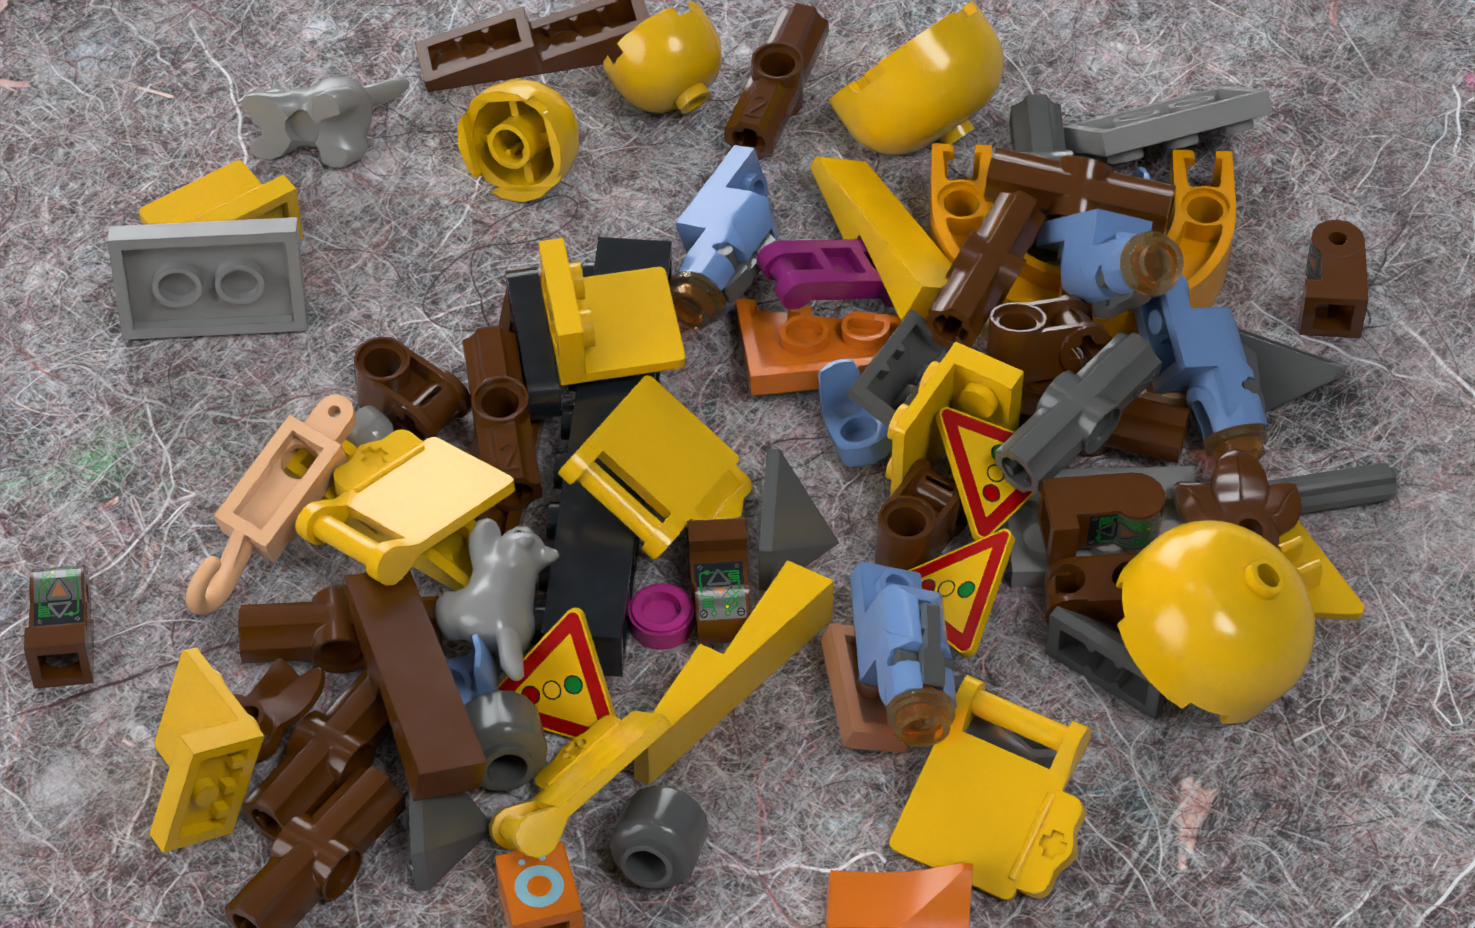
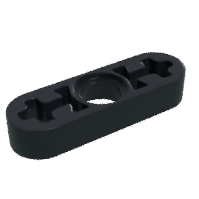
M537 267L505 271L513 331L517 336L525 388L529 395L531 421L562 417L559 382Z

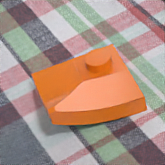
M959 863L932 869L904 872L830 870L827 885L825 928H969L973 864Z

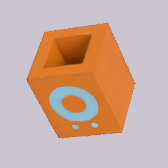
M563 841L558 842L556 848L550 854L538 858L525 855L517 848L511 853L495 856L498 894L508 928H584L583 910Z

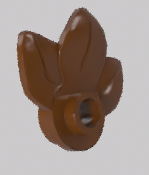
M1237 448L1227 450L1220 457L1211 476V484L1181 481L1176 482L1173 487L1175 507L1183 524L1203 520L1233 523L1257 533L1276 548L1279 545V537L1295 528L1302 511L1301 498L1296 484L1278 482L1269 485L1265 470L1258 460Z
M278 658L247 696L233 694L245 711L257 721L261 732L265 735L256 763L271 757L279 748L284 731L302 719L315 705L325 685V672L320 667L309 670L299 676L284 659Z

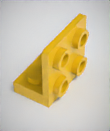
M236 160L139 209L140 221L143 224L297 217L299 240L303 238L295 186L284 174L262 184L241 160Z
M564 238L538 241L542 296L561 386L680 369L685 366V351L666 271L663 267L583 277L580 262L569 263Z
M958 342L953 344L940 363L937 361L931 362L923 374L917 396L910 405L902 404L898 407L888 427L887 438L892 440V456L888 462L885 476L886 479L891 480L890 496L899 487L908 470L918 459L924 458L934 466L945 451L936 421V414L943 407H950L1015 432L1019 428L1024 371Z
M196 647L181 652L154 742L156 750L170 767L149 833L162 853L233 833L265 736L261 732L257 721L245 711L225 685L221 674L211 667Z

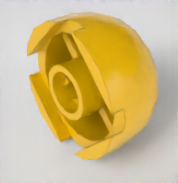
M686 2L691 12L678 15L672 6L651 16L632 29L617 43L623 54L614 64L607 55L603 62V71L615 89L627 102L648 113L662 114L679 109L682 114H686L696 110L709 99L711 93L708 88L718 77L722 64L721 39L701 5L695 2Z
M515 78L488 87L471 101L467 112L460 117L457 126L458 148L468 171L475 179L482 175L488 183L500 187L491 192L501 199L526 202L541 198L566 177L572 169L579 151V124L572 107L559 92L537 81Z

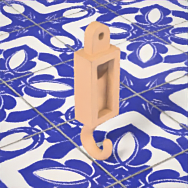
M331 394L324 397L304 422L289 414L214 514L221 532L229 536V540L221 559L216 556L205 558L194 573L185 594V605L190 612L199 616H205L214 613L223 606L236 587L253 551L274 563L296 534L295 523L299 513L311 502L320 501L334 482L333 473L335 469L348 461L341 444L356 424V413L351 401L347 397L340 394ZM302 448L317 458L301 479L288 477L283 470L298 449Z

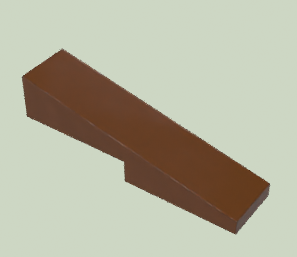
M593 0L533 21H529L525 8L522 6L415 42L424 84L428 92L603 65L607 55L615 63L623 54L617 43L632 29L650 18L644 0Z
M409 570L403 579L395 585L388 586L371 578L367 572L344 576L342 586L375 698H383L413 801L480 789L487 761L411 571Z

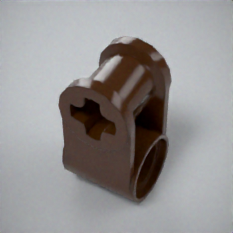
M1063 295L1053 299L1026 303L1011 302L998 305L992 309L989 315L987 355L1024 371L1023 386L1036 381L1056 378L1067 370L1076 374L1113 338L1104 326L1092 322L1091 309L1082 298L1076 295ZM1071 348H1073V349L1075 350V352L1078 354V356H1079L1081 359H1079V358L1077 357V355L1074 353V351H1073Z
M380 336L365 341L356 350L354 370L356 397L359 408L367 405L376 407L388 417L393 424L394 431L407 430L422 441L431 437L438 438L437 434L452 419L463 418L472 410L470 394L457 377L444 369L436 367L407 348L401 341L392 337Z
M924 458L918 459L911 466L902 483L890 498L882 504L878 512L875 564L903 570H910L938 558L951 540L958 536L968 524L955 481L934 471L933 464Z

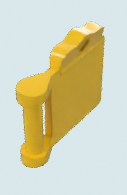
M648 375L641 379L558 472L568 484L571 485L575 481L581 484L645 543L641 550L652 560L657 559L675 540L683 528L687 527V521L739 518L743 512L744 498L752 490L750 478L736 466L739 462L738 455L659 382ZM598 457L607 467H609L618 477H620L629 487H631L640 497H642L651 507H653L662 517H664L665 520L661 523L652 513H650L641 503H639L630 493H628L619 483H617L608 473H606L597 463H595L594 460Z
M396 430L381 440L360 445L349 461L337 467L333 476L338 497L311 502L305 506L297 517L295 530L300 537L314 545L327 543L364 564L368 576L383 585H395L403 579L422 553L511 495L515 491V484L510 475L437 437H431L422 441L407 430ZM350 515L393 540L378 543L344 524V522Z
M966 675L956 693L957 707L951 716L945 720L890 837V847L896 853L930 868L959 863H972V887L1003 901H1012L1018 891L1032 898H1045L1053 890L1058 875L1070 866L1077 857V835L1086 817V807L1078 798L1064 792L1086 751L1091 738L1092 728L1072 720L1068 727L985 691L986 682ZM974 716H977L1056 750L1057 754L1050 769L965 733Z
M632 711L622 720L614 715H607L599 719L586 732L566 743L554 760L539 772L534 781L540 790L531 800L500 808L493 814L489 823V834L492 840L500 847L511 850L517 848L523 854L531 857L547 856L556 848L568 818L671 727V723L663 714Z

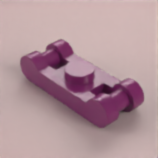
M862 239L779 240L767 244L757 254V265L767 279L775 280V293L786 309H799L807 305L811 300L881 299L886 306L894 307Z

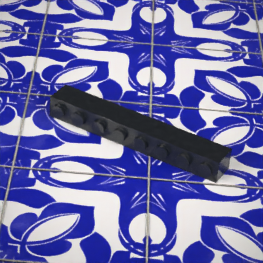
M598 237L595 262L584 261L583 277L663 267L666 271L671 292L673 282L672 241ZM661 371L568 385V391L576 392L575 402H564L562 408L561 439L569 440L567 452H556L554 489L562 490L560 502L549 501L546 521L547 540H554L553 549L558 551L559 558L539 572V592H547L545 606L534 605L533 607L535 634L531 644L536 645L568 610L575 607L580 608L585 614L604 676L623 677L629 631V606L634 592L640 538L577 481L571 485L568 484L558 472L644 376H651L660 383ZM598 457L594 460L643 506L645 505V500Z

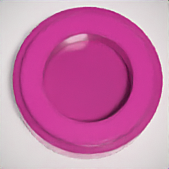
M658 583L642 588L630 601L629 628L631 634L640 644L652 649L665 650L681 645L690 637L694 629V604L691 597L683 589L671 584Z

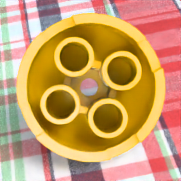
M974 0L963 6V9L957 14L953 11L902 45L863 74V77L858 81H852L828 100L846 129L860 144L880 154L901 156L918 152L938 139L944 144H953L975 129L969 118L983 109L997 92L1004 71V54L998 35Z
M1213 520L1193 521L1178 525L1153 540L1129 561L1119 575L1116 587L1122 589V604L1125 618L1117 625L1122 640L1133 661L1148 681L1168 700L1181 709L1192 703L1208 712L1220 715V723L1223 724L1249 721L1259 716L1285 695L1303 675L1310 661L1315 641V617L1306 586L1292 563L1278 548L1262 536L1245 527Z

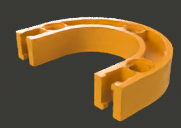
M932 143L929 184V237L951 263L954 262L972 229L978 231L993 203L986 202L984 199L986 177L992 158V145L975 144L973 177H967V180H948V160H954L955 148L952 144ZM1172 150L1168 184L1176 185L1177 191L1169 232L1165 240L1169 243L1171 249L1176 251L1181 273L1188 283L1191 308H1206L1214 303L1227 277L1236 224L1233 151H1216L1211 184L1192 187L1188 184L1187 174L1188 167L1195 166L1194 151ZM1026 253L1023 258L1027 261L1002 304L1011 302L1026 303L1070 295L1062 288L1061 267L1050 265ZM1086 303L1092 311V322L1104 326L1111 337H1115L1119 332L1123 334L1135 332L1139 335L1132 309L1109 320L1095 318L1092 305Z

